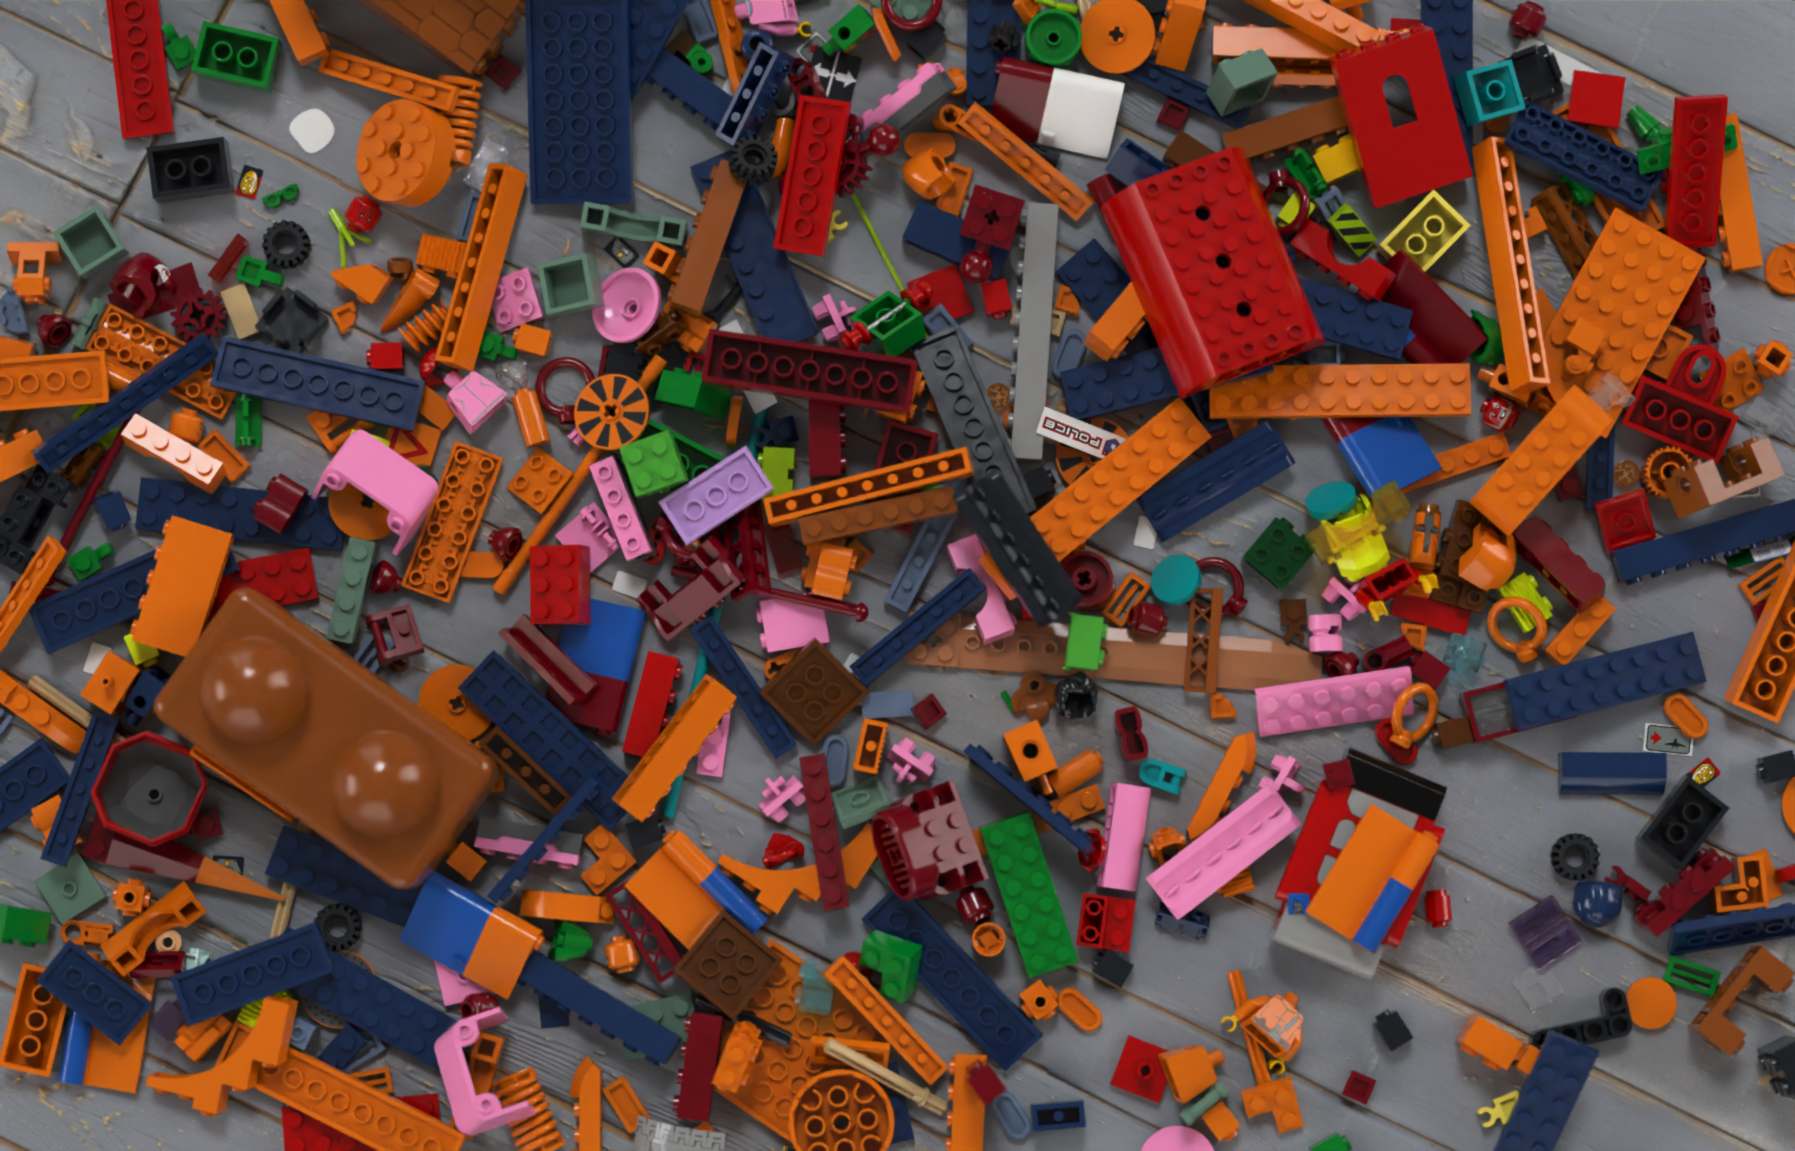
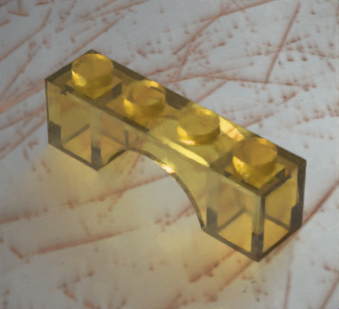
M1395 480L1372 493V512L1361 525L1355 528L1343 529L1327 521L1305 535L1306 542L1321 565L1327 562L1329 565L1337 562L1342 558L1341 553L1350 548L1351 551L1356 550L1365 543L1363 539L1371 534L1373 537H1376L1387 530V524L1392 521L1399 523L1409 516L1408 511L1411 510V505Z

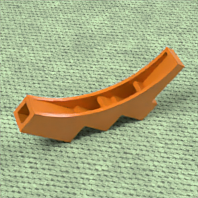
M868 822L861 832L841 850L848 891L851 887L854 889L858 887L878 855L872 838L871 824ZM722 854L717 862L722 865L720 870L729 877L733 878L736 874L742 878V885L753 892L756 889L761 890L756 898L760 902L758 908L769 915L773 911L777 914L780 912L794 888L799 890L797 895L808 903L812 899L817 902L821 896L816 864L792 870H768L748 866L725 854Z
M278 995L264 998L260 1015L250 1035L242 1046L223 1063L210 1070L192 1074H169L157 1071L147 1075L145 1086L153 1087L157 1093L169 1094V1092L178 1094V1098L193 1100L192 1108L201 1110L200 1114L211 1117L216 1116V1114L226 1110L230 1089L236 1092H246V1090L256 1086L260 1063L264 1067L276 1068V1066L287 1061L298 1001Z

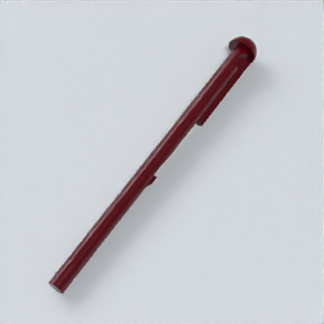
M133 416L125 420L120 427L59 542L66 550V553L92 504L91 499L96 497L100 487L103 486L106 476L124 444L121 433ZM58 564L57 568L55 569V571L49 578L48 583L45 586H51L56 582V580H54L53 577L55 576L60 564Z
M673 566L671 576L690 580L700 571ZM745 581L739 584V590L745 588ZM772 587V594L767 596L773 599L856 617V622H863L869 615L868 607L862 602L858 605L809 593L803 595Z

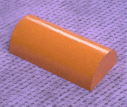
M23 963L0 1053V1067L50 1077L67 1005L36 982L47 966L32 963Z

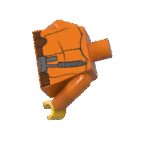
M1287 992L1283 998L1275 994L1271 997L1262 995L1249 999L1234 1011L1233 1016L1226 1015L1220 1021L1222 1024L1225 1020L1231 1019L1233 1026L1226 1031L1232 1032L1237 1026L1236 1023L1240 1020L1239 1026L1274 1056L1267 1063L1269 1070L1274 1064L1280 1063V1067L1276 1070L1277 1075L1284 1073V1063L1286 1061L1289 1062L1302 1045L1301 1023L1303 1016L1294 1009L1300 999L1292 992Z

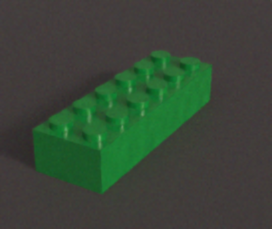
M1026 810L978 826L1028 977L1031 978L1079 962L1030 812Z

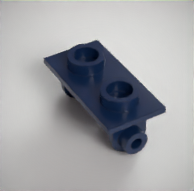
M1160 902L1159 912L1154 923L1158 924L1159 928L1177 932L1179 924L1184 925L1181 934L1199 940V938L1205 939L1207 929H1209L1210 917L1201 911L1192 910L1177 920L1163 902Z

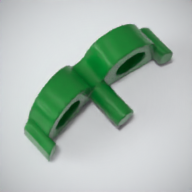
M297 183L291 184L282 191L278 190L277 193L267 194L261 199L270 208H277L281 205L283 198L287 201L295 200L298 196L299 187Z

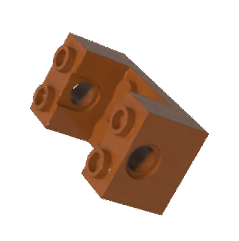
M1757 436L1743 441L1744 447L1741 444H1737L1726 449L1728 454L1722 456L1719 461L1728 480L1726 483L1722 482L1713 459L1702 463L1701 459L1686 464L1688 470H1686L1685 466L1671 471L1672 477L1662 482L1678 519L1784 476V471L1769 437L1758 441Z
M1751 946L1715 991L1714 996L1707 1001L1692 1020L1688 1028L1719 1053L1726 1055L1737 1054L1745 1044L1743 1039L1746 1034L1722 1014L1724 1012L1727 1014L1732 1010L1737 1002L1734 1000L1740 991L1744 993L1753 982L1751 979L1768 992L1780 993L1781 991H1787L1794 982L1792 977L1795 972L1763 946Z

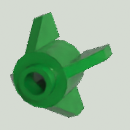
M554 920L555 932L552 944L547 952L548 957L566 962L584 957L586 952L589 953L591 951L593 938L589 936V931H585L575 922L569 920Z

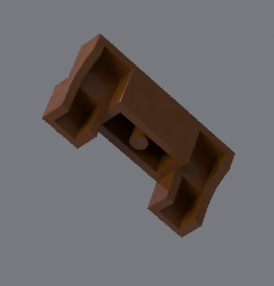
M1461 499L1455 501L1448 528L1445 527L1442 532L1440 541L1443 543L1441 553L1438 552L1436 555V570L1434 573L1437 577L1439 589L1432 588L1428 599L1480 614L1483 612L1488 591L1475 586L1459 576V558L1473 546V529L1479 523L1493 529L1500 536L1503 532L1467 501Z

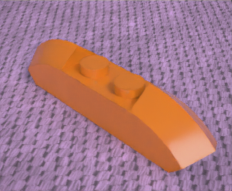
M0 669V703L73 754L79 753L87 730Z
M1254 731L1232 739L1186 828L1190 843L1222 819L1218 816L1219 813L1224 814L1231 802L1227 797L1232 789L1235 791L1238 789L1243 779L1239 775L1240 772L1243 771L1251 774L1256 758Z
M586 1056L578 1066L570 1088V1097H579V1102H575L574 1116L579 1118V1128H575L574 1143L579 1144V1149H570V1151H602V1069Z

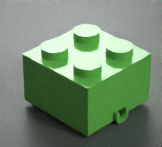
M669 430L619 447L634 493L640 499L658 492L660 494L669 492L670 488L689 481L673 432Z
M1069 612L1070 622L1065 662L1062 670L1071 671L1072 669L1096 672L1098 667L1103 666L1104 650H1100V643L1106 640L1108 624H1103V617L1079 615L1078 613Z

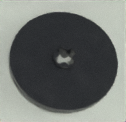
M636 340L628 343L615 342L607 356L606 375L621 374L638 382L643 373L642 370H638V366L642 365L643 361H646L648 365L654 355L650 356L636 351L635 348L639 346ZM673 341L657 353L659 357L668 362L664 370L674 371L675 367L683 369L682 356ZM662 373L646 392L650 406L662 403L655 400Z

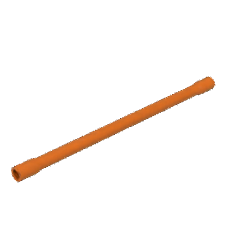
M657 354L654 355L637 382L645 392L657 380L668 364L667 361ZM592 446L512 562L504 569L492 586L495 591L503 596L507 594L518 578V574L530 559V546H539L591 472L589 466L597 463L605 450Z

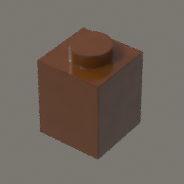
M1468 716L1435 723V729L1431 730L1433 742L1435 745L1439 744L1440 749L1473 742Z

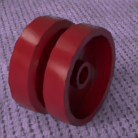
M1078 551L1069 555L1061 563V566L1083 600L1071 608L1072 610L1083 614L1095 613L1104 609L1112 601L1116 591L1115 577L1109 563L1101 555L1091 551ZM1083 581H1091L1089 585L1085 583L1084 586H1082Z

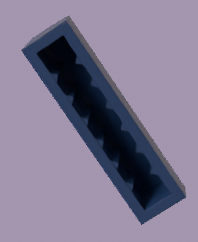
M920 200L902 237V242L952 264H956L959 267L962 258L968 252L974 251L977 240L959 234L963 219ZM994 245L991 246L989 257L993 262V272L988 280H998L1010 250Z
M1558 753V794H1664L1667 777V753Z

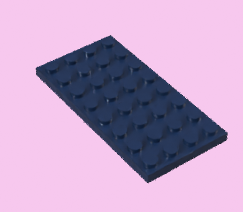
M525 0L531 204L634 203L629 0Z

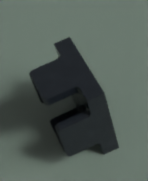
M1546 44L1539 47L1533 45L1513 53L1509 58L1497 62L1512 59L1523 101L1526 99L1536 104L1564 93L1560 81L1562 77L1561 70L1554 53H1549Z
M286 287L282 293L278 291L262 310L263 316L257 322L255 328L282 349L302 353L326 324L328 317L318 310L315 302L298 289L294 292L289 287Z

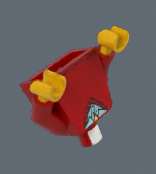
M1405 557L1364 578L1358 587L1355 597L1360 605L1371 612L1374 621H1379L1380 615H1389L1384 604L1400 596L1413 583L1422 584L1424 593H1431L1432 588L1439 589L1435 574L1425 575V573L1410 567Z

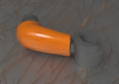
M793 89L789 94L790 102L786 108L780 110L779 103L776 100L771 107L772 112L779 117L776 120L775 131L771 141V145L773 144L775 147L774 152L777 151L778 154L772 179L780 177L787 170L798 109V101ZM758 159V163L752 161L750 162V164L762 165L763 162L760 159Z

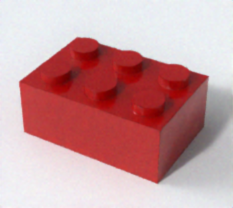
M579 544L530 546L531 625L561 626L590 624L589 546Z

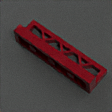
M759 499L736 514L733 520L730 518L723 523L725 549L730 553L728 559L745 577L744 589L739 590L738 585L730 591L731 600L739 601L751 594L763 598L772 594L761 500ZM737 529H738V530H739V538H738L736 544H734V538H733V537H734V535H735V533H736V531H737ZM741 553V554H742V561H741V563H740V565H739V568H738V567H737V564H736V560H737L739 554Z
M522 614L511 628H503L498 633L570 705L582 704L598 685L539 626L531 625L530 617L527 614Z
M627 880L606 893L605 896L659 983H662L675 975V973L671 970L665 975H661L656 967L659 956L669 958L674 967L683 956L665 927L629 891L628 893L631 896L629 908L618 906L613 896L625 889L624 885L628 882ZM633 902L639 910L632 909ZM622 910L628 911L627 917H625ZM631 912L642 914L645 919L643 930L631 927L629 923ZM647 924L649 925L652 932L646 931ZM635 932L642 933L641 939L638 938ZM645 934L655 936L659 941L656 952L648 951L643 946ZM661 946L666 954L660 953ZM649 954L656 955L654 962Z

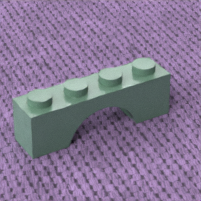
M584 202L580 228L582 232L653 244L656 241L666 247L683 250L688 223L687 220L662 215L647 216L634 214L607 205Z
M350 537L328 626L327 639L355 646L361 623L364 594L378 553L379 545L377 543Z

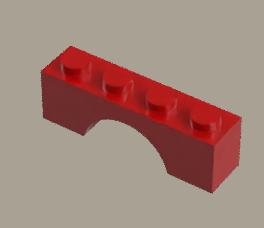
M1306 218V221L1290 243L1296 248L1294 253L1306 261L1309 258L1317 261L1315 267L1326 274H1329L1331 270L1338 275L1336 280L1348 288L1351 284L1358 287L1359 289L1356 293L1370 301L1373 297L1380 301L1396 277V274L1370 257L1354 265L1339 263L1333 252L1334 235Z

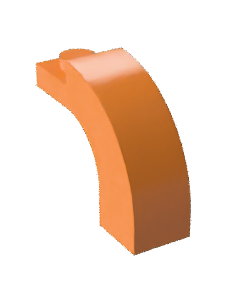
M522 889L521 916L614 924L615 910L607 897Z

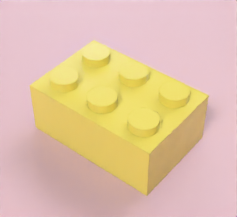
M1433 189L1380 243L1376 250L1389 261L1402 248L1426 272L1471 225Z

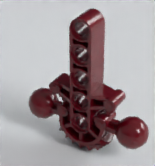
M795 57L792 69L787 77L798 103L800 95L807 96L808 91L812 88L814 89L812 97L828 99L813 64L802 58ZM804 65V72L798 77L797 71ZM850 113L836 195L838 194L839 197L844 198L846 192L850 195L855 194L854 187L863 189L861 181L869 180V177L865 175L866 171L870 172L873 170L872 167L867 165V157L873 154L883 157L889 156L898 149L900 136L895 127L890 124L876 125L870 130L868 140L860 143L858 135H860V129L864 126V120ZM786 172L780 176L778 182V189L781 195L783 194Z

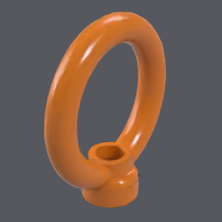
M1505 597L1494 603L1488 612V632L1498 646L1508 652L1515 653L1519 662H1528L1538 656L1537 649L1546 638L1547 623L1543 613L1534 603L1521 597ZM1508 607H1518L1527 611L1536 623L1537 631L1535 637L1532 640H1524L1519 643L1507 640L1501 634L1497 625V618L1500 612Z
M1426 683L1412 684L1397 698L1391 715L1394 733L1389 741L1408 750L1411 743L1421 740L1432 729L1438 715L1439 702L1435 690ZM1423 693L1428 700L1426 718L1417 730L1409 732L1403 729L1402 726L1403 710L1411 697L1415 694Z

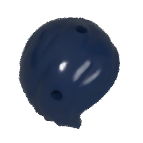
M1602 881L1577 883L1573 895V907L1576 915L1583 923L1595 928L1613 923L1618 918L1622 909L1623 896L1621 888L1614 883Z

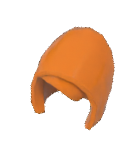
M934 147L914 155L905 161L901 167L904 181L913 191L926 200L935 199L943 195L957 181L947 167L940 152Z

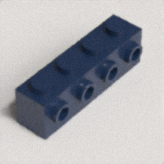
M759 42L715 135L733 146L742 137H745L747 140L748 135H753V140H756L763 123L769 116V111L775 99L780 94L781 86L786 76L792 69L795 57L775 46Z

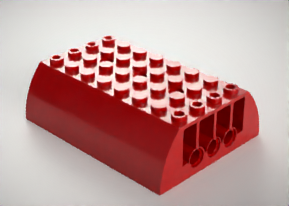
M1230 147L1138 181L1117 193L1101 207L1181 399L1325 343L1324 336L1243 148ZM1196 209H1206L1209 213V219L1204 221L1198 219L1195 214ZM1216 257H1226L1229 260V267L1225 269L1218 267ZM1245 304L1250 310L1249 316H1240L1236 311L1237 305Z

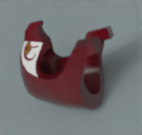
M141 252L129 258L116 271L109 285L112 291L134 310L133 317L139 319L143 317L146 309H150L156 296L152 283L159 287L168 288L172 292L175 288V280L163 262L149 253ZM139 288L145 294L146 300L140 297L138 293Z

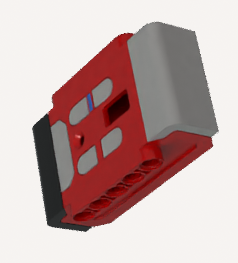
M1348 747L1345 748L1342 758H1349L1355 784L1328 790L1326 780H1321L1275 894V899L1283 902L1269 940L1361 978L1371 980L1385 945L1388 944L1395 948H1398L1436 853L1374 954L1310 914H1288V894L1308 893L1310 904L1371 803L1417 832L1423 834L1424 830L1432 833L1438 837L1436 842L1440 845L1445 828L1435 825L1434 822L1446 795L1447 787Z

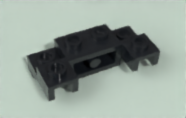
M37 465L25 487L22 485L18 486L5 512L0 517V563L22 575L31 557H34L36 554L31 548L54 506L57 504L66 509L68 504L63 502V499L69 488L77 491L79 486L53 472L48 474L42 466Z

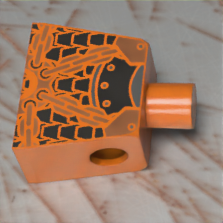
M1499 363L1496 370L1482 365L1477 375V379L1489 384L1490 394H1499L1517 403V407L1527 411L1536 391L1532 393L1510 392L1509 383L1501 385V381H1508L1506 365Z

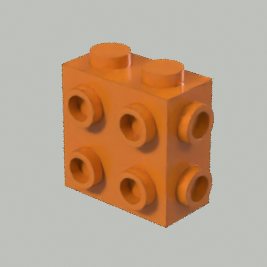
M737 1021L730 1034L712 1084L717 1085L716 1087L723 1092L730 1093L732 1091L737 1093L739 1086L745 1087L753 1063L763 1040L758 1039L761 1030L757 1029L756 1025L751 1022Z

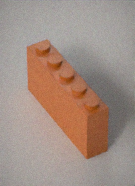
M172 515L171 520L165 521L162 535H165L163 545L157 546L154 559L157 560L155 570L151 569L146 580V584L149 585L147 595L143 594L138 605V609L141 610L139 620L135 619L133 621L130 634L133 635L132 641L186 657L206 629L235 535Z

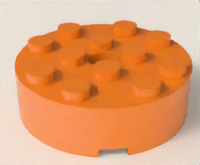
M398 99L383 105L364 124L359 139L356 169L362 185L373 197L398 206L418 207L429 202L442 190L452 171V167L449 166L452 152L456 150L453 129L448 119L435 108L407 99Z
M837 1068L815 1075L800 1088L790 1109L789 1133L796 1151H886L893 1137L894 1112L887 1093L878 1082L857 1070ZM845 1115L849 1119V1126L846 1129L841 1130L835 1127L834 1119L837 1116Z

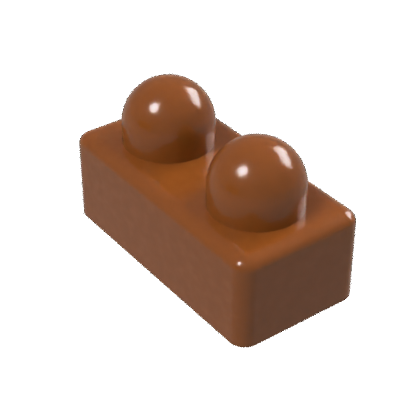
M250 588L237 589L229 596L157 695L154 702L155 713L162 722L397 889H416L424 885L428 876L439 866L501 777L500 765L488 753L273 599Z

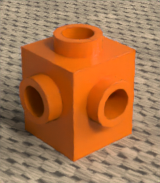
M1770 340L1765 345L1760 344L1752 355L1756 358L1752 364L1757 368L1756 373L1766 379H1774L1779 375L1784 376L1792 364L1789 360L1793 353L1783 343L1777 340ZM1766 357L1772 358L1773 364L1765 360Z
M127 878V883H119V886L114 888L112 902L116 903L115 909L122 910V915L137 917L138 912H144L150 907L152 892H150V886L142 885L143 880ZM129 892L134 895V900L130 903L127 901Z
M1040 979L1019 993V996L1024 1001L1021 1008L1029 1019L1034 1016L1036 1020L1042 1018L1045 1021L1056 1013L1054 1008L1058 1004L1055 1000L1059 996L1051 985L1045 987ZM1038 997L1044 998L1042 1006H1036L1035 1000Z

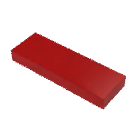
M1402 593L1393 599L1389 615L1465 637L1472 612L1428 598L1403 595Z

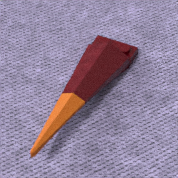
M98 811L81 854L82 856L113 866L280 901L286 900L284 896L173 839L151 847L107 829L103 826Z

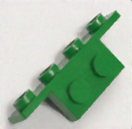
M1732 123L1726 124L1724 152L1738 147L1736 128ZM1664 128L1659 133L1651 135L1652 145L1637 150L1638 167L1641 174L1669 168L1672 128Z

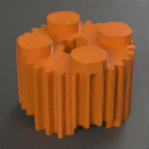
M1667 446L1652 452L1643 461L1644 464L1641 465L1642 470L1639 471L1642 474L1639 477L1643 480L1640 482L1642 488L1647 494H1651V497L1656 496V499L1661 498L1662 501L1665 499L1669 501L1670 498L1662 482L1667 479L1663 475V471L1667 467L1670 473L1682 466H1685L1686 470H1688L1686 464L1691 463L1692 458L1688 459L1689 455H1684V451H1680L1679 447L1675 449V446L1670 448Z

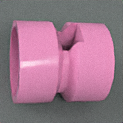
M1341 614L1308 616V630L1313 633L1309 638L1310 653L1343 651V637L1339 635V631L1342 629Z

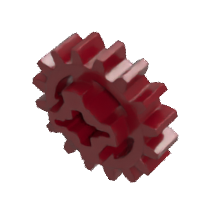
M198 287L196 294L191 289H188L187 297L179 294L181 302H173L172 305L177 310L170 312V315L176 318L171 325L179 327L176 332L177 335L182 336L185 334L184 340L190 342L192 338L197 337L203 332L209 340L211 335L218 338L219 335L216 331L218 329L225 330L221 321L228 320V317L221 313L226 310V306L218 305L222 299L219 296L212 299L213 292L208 290L204 294L203 289ZM199 299L210 302L212 306H202ZM189 304L187 312L183 314L185 307ZM196 308L204 314L201 316V324L194 318L197 316ZM215 318L213 325L209 328L211 320ZM186 326H195L199 333L189 331Z

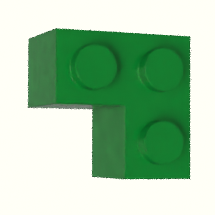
M675 367L674 371H662L655 400L669 406L688 409L703 416L725 420L733 390L725 387L705 385L701 381V372L694 371L693 375H689V371Z
M0 903V943L13 945L14 940H19V945L34 948L36 943L46 944L52 913Z
M874 930L862 943L859 965L882 972L879 994L884 998L903 1004L915 992L923 946Z

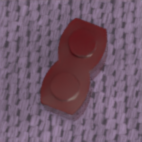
M280 473L278 477L274 476L268 483L266 490L269 492L264 500L260 498L253 508L255 515L253 518L278 534L283 535L309 491Z
M1135 706L1116 710L1114 713V725L1121 736L1120 749L1123 757L1127 762L1147 757L1148 742L1141 732L1142 719L1138 709Z

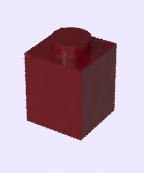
M1426 650L1421 652V654L1416 652L1408 663V666L1411 667L1412 677L1421 683L1430 685L1434 690L1438 688L1451 669Z

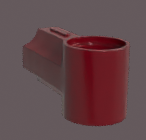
M1403 635L1368 651L1361 658L1360 664L1364 672L1384 670L1414 656L1409 641ZM1370 655H1375L1379 658L1380 666L1377 669L1371 668L1368 665L1367 660Z

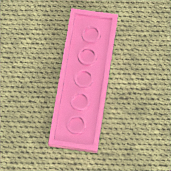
M1410 666L1255 689L1259 736L1265 737L1391 718L1397 698L1407 687L1412 685ZM1413 697L1407 702L1402 716L1414 714Z

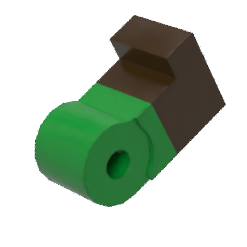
M683 29L665 48L674 56L679 54L691 65V68L702 76H707L713 69L711 55Z

